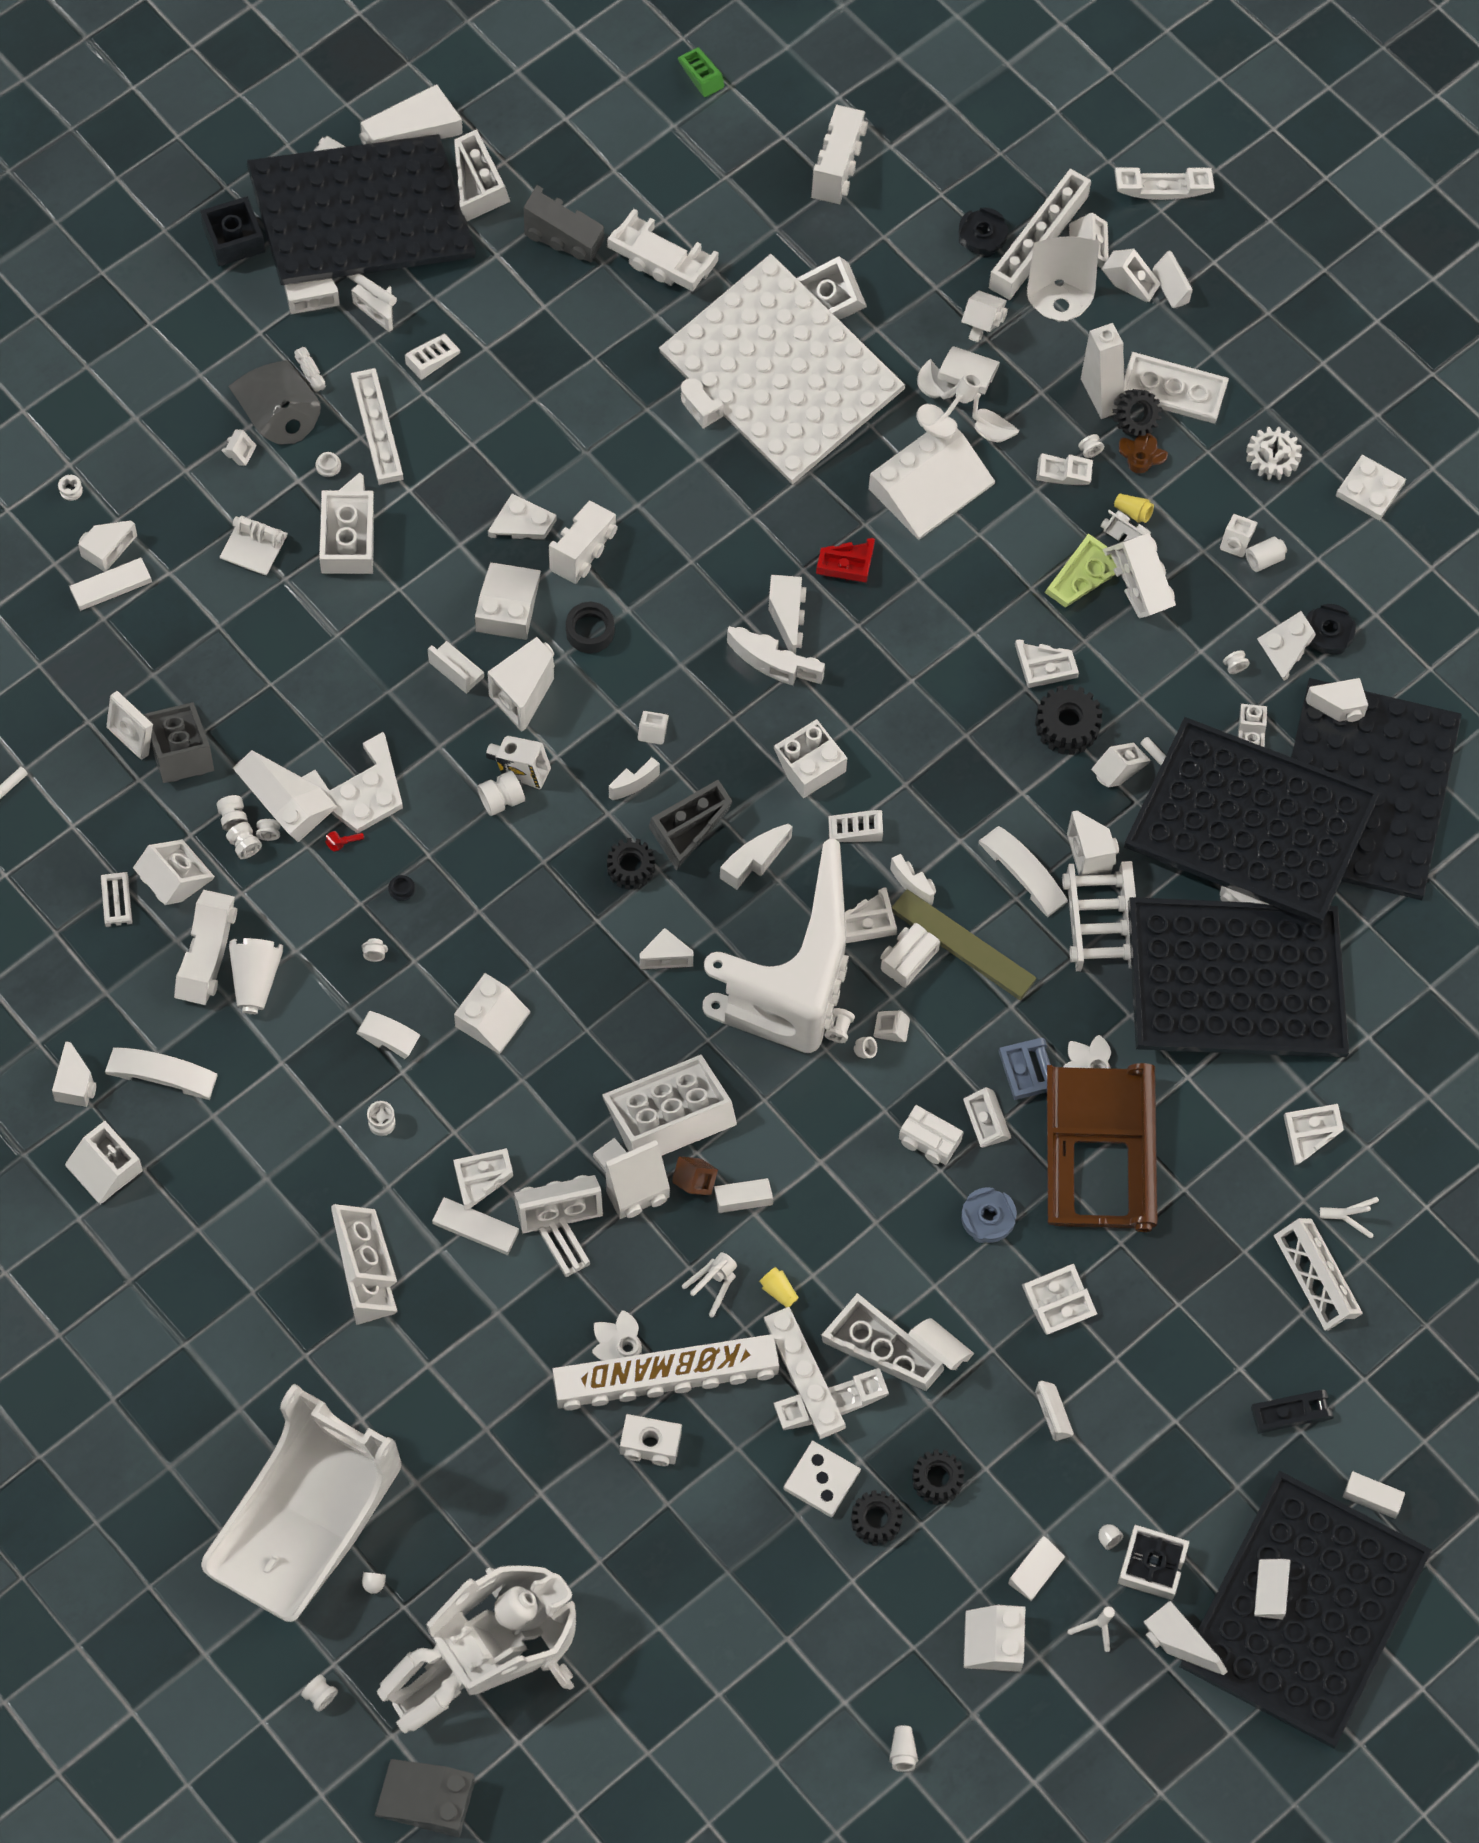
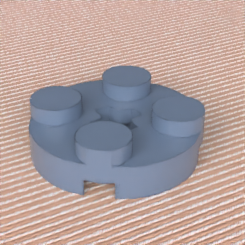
M990 1187L980 1188L972 1192L963 1204L961 1221L966 1232L976 1242H997L1006 1238L1012 1232L1017 1215L1016 1207L1013 1200L1006 1193L1003 1192L1002 1194L999 1191H995V1188ZM988 1209L990 1213H996L992 1221L982 1217L984 1210Z

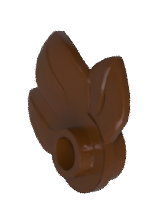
M1149 433L1137 436L1135 441L1124 437L1120 439L1119 452L1127 458L1130 470L1135 473H1145L1152 465L1164 463L1168 457L1167 451L1157 449V439Z

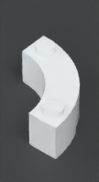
M203 890L196 902L191 936L195 938L192 939L189 952L185 953L181 967L176 975L174 998L206 1005L210 995H215L218 986L216 978L225 952L231 923L234 924L237 916V908L234 907V896Z

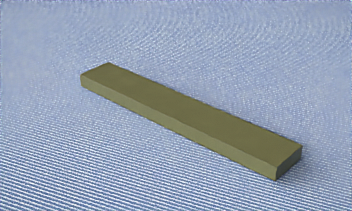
M908 889L892 906L893 914L911 926L914 923L919 924L928 933L939 939L941 947L1021 1001L1036 982V977Z

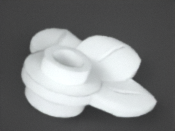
M1100 1035L1094 1038L1090 1047L1074 1041L1069 1042L1068 1056L1071 1061L1063 1067L1111 1069L1108 1063L1111 1050L1106 1040Z
M622 1311L617 1318L616 1324L607 1322H596L594 1324L595 1337L600 1344L593 1349L592 1353L598 1359L603 1361L641 1354L642 1344L637 1337L639 1327L633 1316L626 1311ZM625 1345H631L633 1347V1350L630 1352H625L623 1350V1347Z

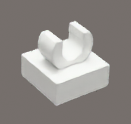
M235 430L232 437L227 439L229 443L226 448L222 449V452L228 458H232L239 466H246L257 445L243 430Z

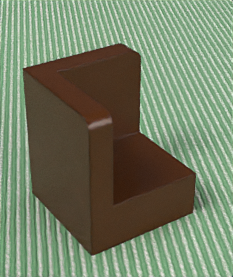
M679 1156L672 1182L690 1194L711 1195L718 1169L701 1158Z

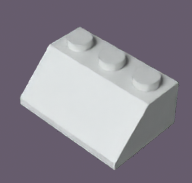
M581 1175L565 1182L554 1181L538 1188L526 1187L514 1193L522 1234L537 1231L542 1227L545 1229L550 1228L549 1224L553 1221L556 1226L561 1225L559 1221L561 1217H564L567 1224L603 1216L601 1188L595 1175Z

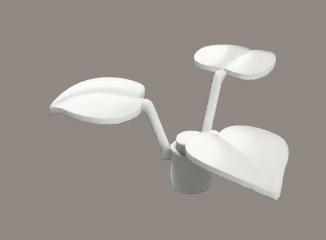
M931 359L923 365L917 377V384L924 394L931 398L941 396L942 399L953 397L956 393L955 400L945 413L939 407L932 404L922 405L918 409L917 420L920 426L929 434L939 438L952 436L957 429V423L948 416L959 401L968 403L973 399L972 417L977 421L975 429L982 437L992 442H1003L1018 434L1019 430L996 413L987 409L978 410V401L981 396L978 391L982 381L977 375L966 373L959 380L958 384L955 385L937 379L940 369Z

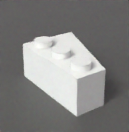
M590 500L573 518L575 523L570 529L565 527L561 531L562 539L558 543L552 541L549 545L550 571L574 584H577L581 577H586L591 568V562L594 558L600 557L604 549V543L608 538H613L618 528L616 525V514Z
M1150 533L1102 549L1106 556L1111 555L1117 567L1114 568L1116 576H1122L1128 587L1124 591L1138 618L1155 614L1176 605L1173 589L1168 585L1165 576V567L1160 562L1156 552L1157 544Z

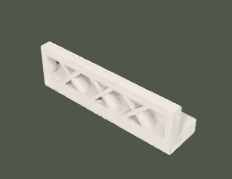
M1298 1218L1274 1235L1325 1331L1332 1329L1345 1319H1355L1363 1314L1312 1219ZM1293 1231L1298 1238L1296 1249L1290 1248L1284 1238ZM1301 1255L1307 1256L1311 1262L1309 1273L1302 1271L1299 1266ZM1314 1279L1321 1280L1324 1286L1322 1297L1315 1295L1312 1290ZM1327 1303L1334 1304L1339 1313L1338 1316L1330 1321L1325 1314Z

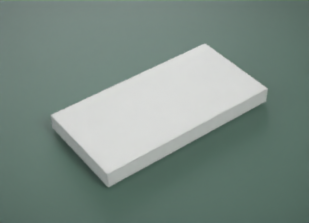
M1132 352L1124 377V394H1126L1125 391L1147 390L1149 393L1156 395L1154 399H1159L1160 403L1157 404V407L1215 424L1229 378Z

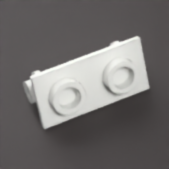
M1109 510L1108 513L1111 519L1108 520L1106 518L1101 524V527L1104 529L1103 532L1118 541L1123 534L1127 535L1125 540L1147 533L1151 534L1148 529L1140 524L1137 527L1130 524V518L1120 511H1117L1115 514Z

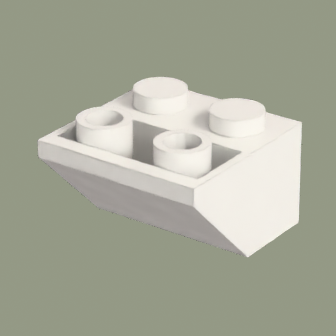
M817 719L774 745V750L788 780L803 798L846 772L847 757Z
M106 1121L83 1137L65 1164L66 1168L99 1205L143 1171L140 1159Z

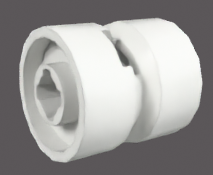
M513 771L498 776L497 782L488 780L477 785L480 799L490 816L504 811L506 805L513 807L525 801L522 787Z

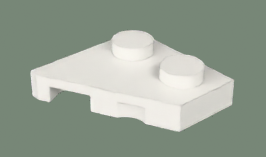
M511 494L488 530V536L496 538V535H512V539L529 537L531 539L544 540L555 524L557 515Z
M1302 611L1257 639L1285 681L1289 677V672L1295 662L1300 660L1304 654L1305 647L1311 643L1316 634Z
M1024 640L1015 641L1016 651L1028 688L1078 678L1079 672L1072 650L1054 649L1040 644L1039 647L1024 644Z

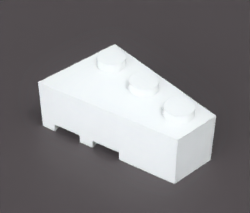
M477 129L454 139L460 209L465 216L466 222L510 202L505 185Z

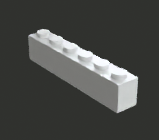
M1069 169L991 271L989 289L1008 300L1013 297L1030 274L1034 242L1055 238L1060 235L1088 198L1091 184L1090 179Z

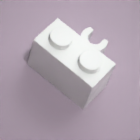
M982 291L976 292L969 298L961 322L973 326L969 336L970 340L979 342L982 339L984 330L990 332L995 327H998L1000 322H1004L1008 311L1007 308H1004L1007 300Z

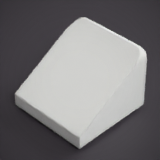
M643 711L639 724L638 740L663 744L669 715Z
M901 1010L878 1012L873 1036L879 1039L906 1042L910 1018Z

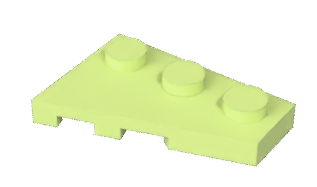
M1088 534L1045 593L1066 608L1115 576L1114 568L1117 566L1111 555L1106 556L1102 550L1107 548V546Z

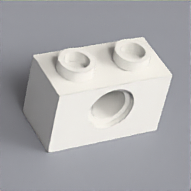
M626 1414L620 1443V1454L632 1461H640L642 1458L652 1460V1463L659 1466L675 1465L682 1424ZM652 1437L658 1443L653 1447H648L643 1444V1440Z

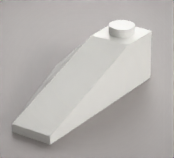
M252 750L233 767L235 772L273 817L297 842L301 841L337 808L336 804L319 786Z

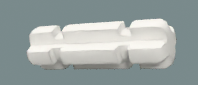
M301 347L295 350V358L300 364L308 382L311 383L313 391L319 392L325 389V381L320 375L312 357L309 356L307 348Z

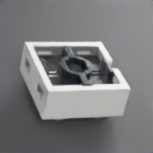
M1135 1525L1118 1584L1173 1600L1181 1572H1178L1177 1569H1181L1184 1564L1190 1541Z

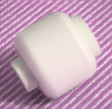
M515 1586L498 1597L494 1608L498 1623L509 1629L517 1630L531 1621L537 1614V1603L533 1593L523 1587Z

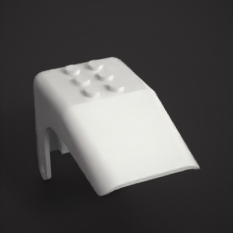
M828 839L823 844L810 922L802 947L792 960L779 966L768 967L722 952H714L706 957L704 962L705 972L708 976L726 983V993L728 994L726 996L720 993H712L705 997L702 1009L707 1017L804 1053H812L819 1048L825 1029H830L834 1006H837L839 1000L841 982L845 980L849 956L845 955L846 927L839 841ZM720 962L722 967L717 969L713 964ZM713 1003H718L720 1005V1008L713 1009L711 1005Z
M296 1384L292 1385L287 1391L280 1406L285 1418V1426L275 1450L249 1491L205 1553L201 1564L204 1573L210 1578L288 1622L297 1620L353 1546L401 1468L400 1456L393 1439L386 1438L368 1428L365 1434L357 1431L334 1416L324 1402L306 1393Z

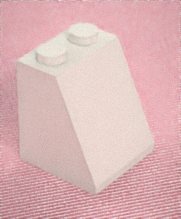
M537 637L488 671L490 698L521 732L527 728L554 680V652L546 642L542 643Z

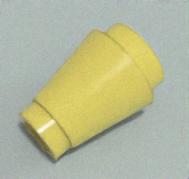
M1121 493L1117 496L1114 503L1115 508L1138 523H1147L1154 510V504L1150 503L1149 499L1123 495Z
M774 1267L759 1281L763 1285L762 1289L786 1308L799 1299L783 1270L779 1271Z

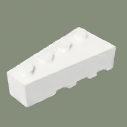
M836 105L829 124L828 134L824 138L823 148L818 155V163L815 164L813 170L811 198L840 204L842 196H847L850 181H847L849 175L853 176L856 161H853L854 156H859L862 142L859 139L860 136H865L868 122L864 121L865 111Z
M858 1293L821 1335L823 1343L871 1366L880 1368V1370L924 1391H927L944 1371L943 1363Z

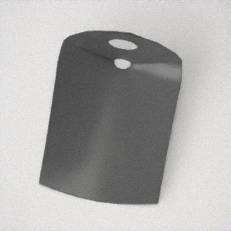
M289 360L256 368L228 386L258 432L266 439L277 444H295L302 441L312 431L320 414L321 406L317 396L301 378ZM289 401L290 403L288 407H281L280 404L282 402ZM292 419L298 420L300 422V429L293 434L287 433L285 430L287 422Z

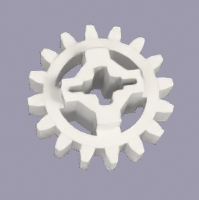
M1267 427L1266 433L1258 430L1257 436L1251 437L1246 450L1248 453L1246 460L1247 462H1252L1251 470L1258 468V476L1266 473L1268 480L1271 479L1272 475H1276V478L1281 480L1283 473L1289 477L1292 470H1297L1302 454H1300L1302 447L1301 445H1296L1298 438H1289L1290 431H1286L1283 434L1280 427L1276 429V432H1272L1270 427ZM1273 449H1275V458H1273Z

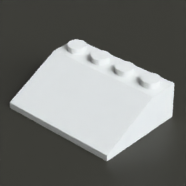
M956 429L955 433L947 438L935 437L928 432L923 434L870 473L869 490L920 540L993 486L995 481L965 436Z
M702 1055L602 1095L629 1152L656 1140L662 1156L737 1125L732 1101Z

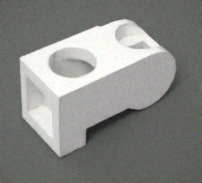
M689 378L682 382L681 401L703 429L724 416V404L719 398L712 401L703 390L701 381Z

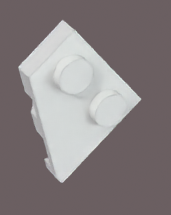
M886 887L878 890V895L869 901L865 899L858 903L854 909H849L845 912L846 943L897 935V927Z
M1338 1104L1284 1114L1294 1165L1302 1163L1344 1130Z
M507 1148L453 1160L465 1210L472 1208L513 1177Z

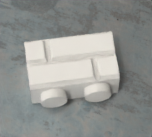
M914 923L910 929L905 927L897 937L898 943L893 948L888 946L880 957L882 959V972L893 978L894 981L904 988L909 985L939 951V939L928 933L917 923Z
M917 1105L910 1113L899 1133V1139L902 1140L901 1143L904 1147L912 1151L918 1149L925 1153V1157L934 1164L941 1162L944 1165H947L963 1136L962 1130Z

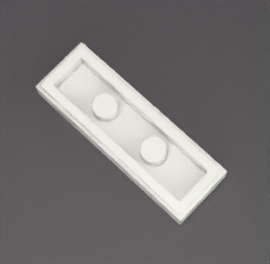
M138 558L69 587L81 611L149 584L152 580L142 558Z
M445 1197L432 1220V1223L438 1227L505 1255L509 1254L519 1233V1228L471 1208L465 1210L464 1205Z

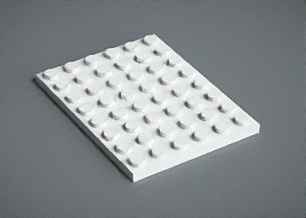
M772 254L767 256L659 347L660 353L686 379H698L703 385V390L712 401L716 398L722 401L724 404V417L792 485L905 389V384Z

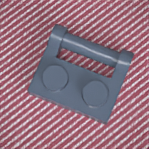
M1037 1038L999 1048V1055L1014 1100L1047 1093V1065H1050V1061L1046 1052L1047 1044L1045 1038ZM1029 1052L1036 1053L1045 1081L1038 1082Z

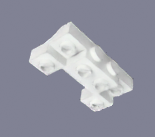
M633 209L626 220L608 238V248L629 258V264L637 271H644L653 276L655 280L665 282L670 286L675 282L693 292L701 279H706L718 262V252L713 251L709 255L701 250V244L697 242L687 255V250L652 233L655 228L654 219L650 218L646 222L638 218V211Z

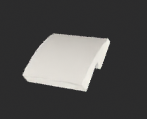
M953 346L938 372L937 379L956 385L963 378L964 374L973 373L982 381L978 393L985 395L1000 362Z
M1074 1264L1022 1284L1028 1301L1046 1335L1097 1314L1087 1288L1084 1289Z
M932 1318L919 1323L908 1333L910 1337L951 1370H956L963 1361L968 1362L974 1354Z

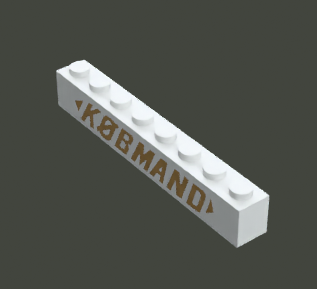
M774 1334L553 1368V1380L558 1409L576 1410L581 1405L591 1403L593 1406H602L611 1400L620 1399L621 1402L632 1401L636 1399V1396L659 1397L668 1391L685 1393L690 1391L691 1388L700 1386L704 1389H711L719 1386V1383L730 1382V1384L736 1385L752 1378L768 1380L778 1374L779 1362Z

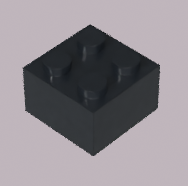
M248 196L200 210L202 226L218 267L265 253L263 234Z

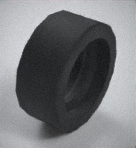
M583 602L574 606L568 613L565 622L567 640L578 651L597 653L606 649L613 641L615 634L614 617L610 610L601 603ZM590 616L599 618L605 623V631L602 635L589 639L581 637L576 633L575 624L578 620Z

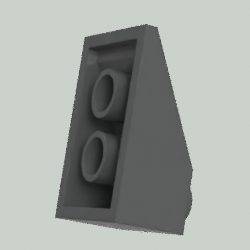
M194 702L143 714L153 724L150 743L163 783L176 782L183 778L200 776L214 771L210 745Z
M391 1759L375 1816L460 1838L475 1783L474 1774L446 1766Z

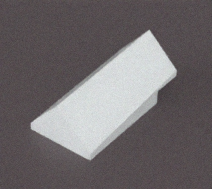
M334 1204L331 1206L356 1325L395 1314L398 1311L390 1287L397 1282L376 1210Z

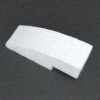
M786 824L771 829L744 844L720 867V879L737 890L752 871L762 876L792 838L793 826Z

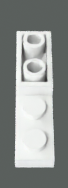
M729 626L727 643L744 661L755 669L792 686L796 677L818 684L822 683L825 663L820 662L816 658L797 656L788 650L780 651L778 650L779 640H775L769 635H758L742 627L734 628Z

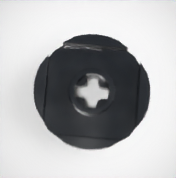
M986 207L980 208V211H968L963 215L959 223V243L973 253L983 254L986 257L994 255L996 251L1004 246L1007 240L1008 226L1005 223L1004 217L998 211ZM987 228L988 234H980L977 229Z
M1324 604L1314 611L1311 610L1308 613L1306 619L1316 634L1308 645L1309 647L1325 654L1339 655L1351 645L1356 633V623L1352 621L1349 612L1345 608L1336 604ZM1328 625H1332L1333 630L1336 632L1328 633L1323 627L1327 628Z

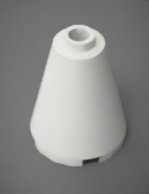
M244 938L243 944H236L237 939H233L230 941L229 950L237 1007L242 1008V1013L258 1014V1010H263L283 953V945L279 944L275 948L272 941Z

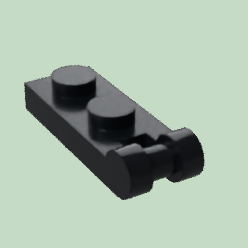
M1326 1390L1252 1404L1251 1410L1258 1434L1317 1421L1331 1420L1334 1416L1332 1409L1328 1408L1326 1402L1328 1400ZM1309 1404H1316L1317 1410L1311 1411Z

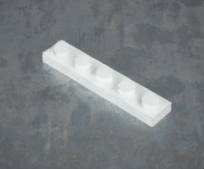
M376 368L351 373L378 484L403 480V473Z
M790 1307L764 1317V1322L770 1334H774L775 1345L798 1394L801 1395L806 1411L819 1438L822 1439L846 1429L845 1422Z

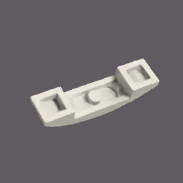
M1115 168L1117 191L1133 197L1159 200L1181 199L1214 191L1211 168H1187L1186 173H1140V168Z
M998 826L979 840L978 843L995 861L999 859L1031 894L1030 899L1047 918L1068 902L1058 884L1038 859L1005 829Z
M113 1048L105 1070L107 1075L132 1080L134 1077L182 1089L183 1094L210 1100L217 1079L216 1073L193 1063L155 1052L130 1048Z
M880 1368L853 1376L851 1381L828 1388L841 1415L867 1406L889 1395ZM800 1394L774 1403L783 1430L813 1424Z

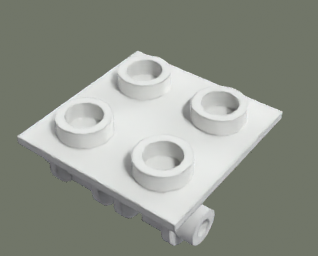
M236 516L233 520L235 528L219 558L267 576L288 533L245 518L244 516Z

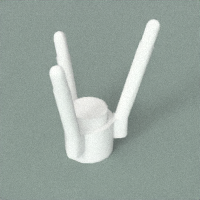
M721 1252L715 1259H711L705 1267L689 1278L682 1285V1288L686 1289L707 1272L709 1273L695 1286L690 1295L694 1296L712 1278L719 1282L724 1279L725 1281L709 1313V1317L712 1318L719 1308L730 1283L736 1277L733 1271L736 1269L737 1264L729 1255Z

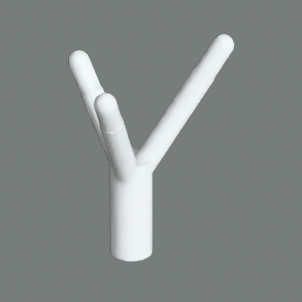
M1375 1197L1348 1208L1320 1207V1218L1343 1219L1367 1237L1373 1238V1233L1347 1215L1370 1211L1369 1205L1377 1203L1379 1199Z
M1106 1607L1097 1619L1069 1629L1068 1634L1071 1635L1098 1625L1102 1627L1104 1650L1109 1652L1108 1623L1115 1614L1114 1609Z

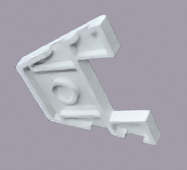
M383 732L363 743L364 750L375 764L373 767L331 790L327 788L316 770L302 777L319 786L337 806L332 815L357 834L403 808L386 737Z

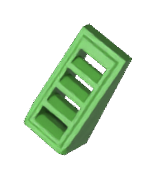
M699 47L678 57L679 63L704 97L724 88L722 73Z

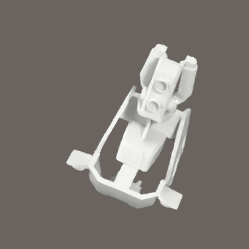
M505 1566L497 1569L489 1567L485 1570L487 1575L479 1580H467L427 1623L428 1632L437 1643L434 1649L420 1648L414 1652H409L381 1682V1687L377 1690L383 1702L388 1700L393 1702L392 1705L400 1716V1720L396 1723L401 1731L404 1733L415 1731L448 1709V1705L461 1693L460 1690L466 1688L469 1695L479 1694L528 1674L539 1667L543 1671L550 1670L562 1688L572 1689L574 1685L570 1680L573 1678L570 1670L565 1664L559 1666L557 1663L572 1644L576 1626L575 1605L573 1601L567 1603L571 1599L572 1593L563 1578L542 1567ZM515 1586L527 1589L536 1598V1616L517 1630L509 1629L498 1623L493 1611L485 1610L470 1621H467L464 1616L491 1593L497 1600L498 1597ZM539 1636L543 1638L550 1649L529 1657L519 1656L527 1650L523 1641L535 1639ZM427 1662L428 1664L425 1666L426 1672L411 1685L401 1689L421 1668L423 1663Z

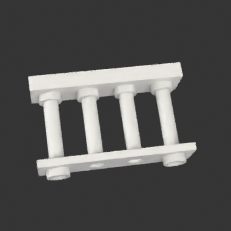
M1132 861L1121 862L1119 871L1109 875L1075 876L1074 864H1069L1067 873L1062 875V885L1064 890L1068 889L1073 946H1070V961L1075 962L1076 971H1081L1084 959L1123 958L1128 960L1129 969H1131L1128 900L1130 897H1136ZM1115 885L1120 887L1121 896L1114 899L1078 900L1076 886ZM1118 909L1119 912L1123 911L1124 920H1120V923L1080 924V910ZM1121 933V936L1126 938V944H1123V947L1083 948L1082 935Z

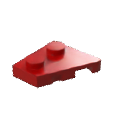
M869 538L866 543L854 546L852 542L840 546L821 548L816 574L867 583L875 539Z

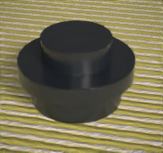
M398 875L389 883V894L397 901H406L414 895L415 884L411 878L405 875Z

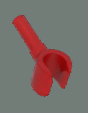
M333 831L326 835L327 840L325 843L330 850L336 852L344 844L364 839V834L359 833L341 838L336 831Z

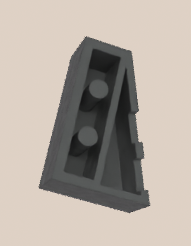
M536 185L524 206L525 235L533 241H540L550 245L555 250H562L572 254L579 260L592 262L604 241V226L579 210L574 213L562 206L564 201L558 197L554 201L541 193L543 188Z
M719 780L714 781L651 818L649 829L676 871L730 809L732 800Z

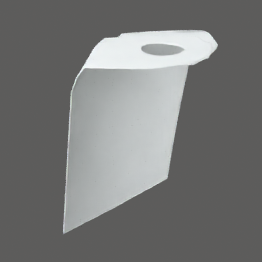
M1055 237L1034 242L1027 296L1031 305L1045 317L1059 322L1076 318L1089 307L1094 298L1100 241L1081 237ZM1063 280L1064 284L1062 286H1057L1055 284V281ZM1057 299H1065L1069 303V308L1064 312H1059L1055 310L1053 304Z

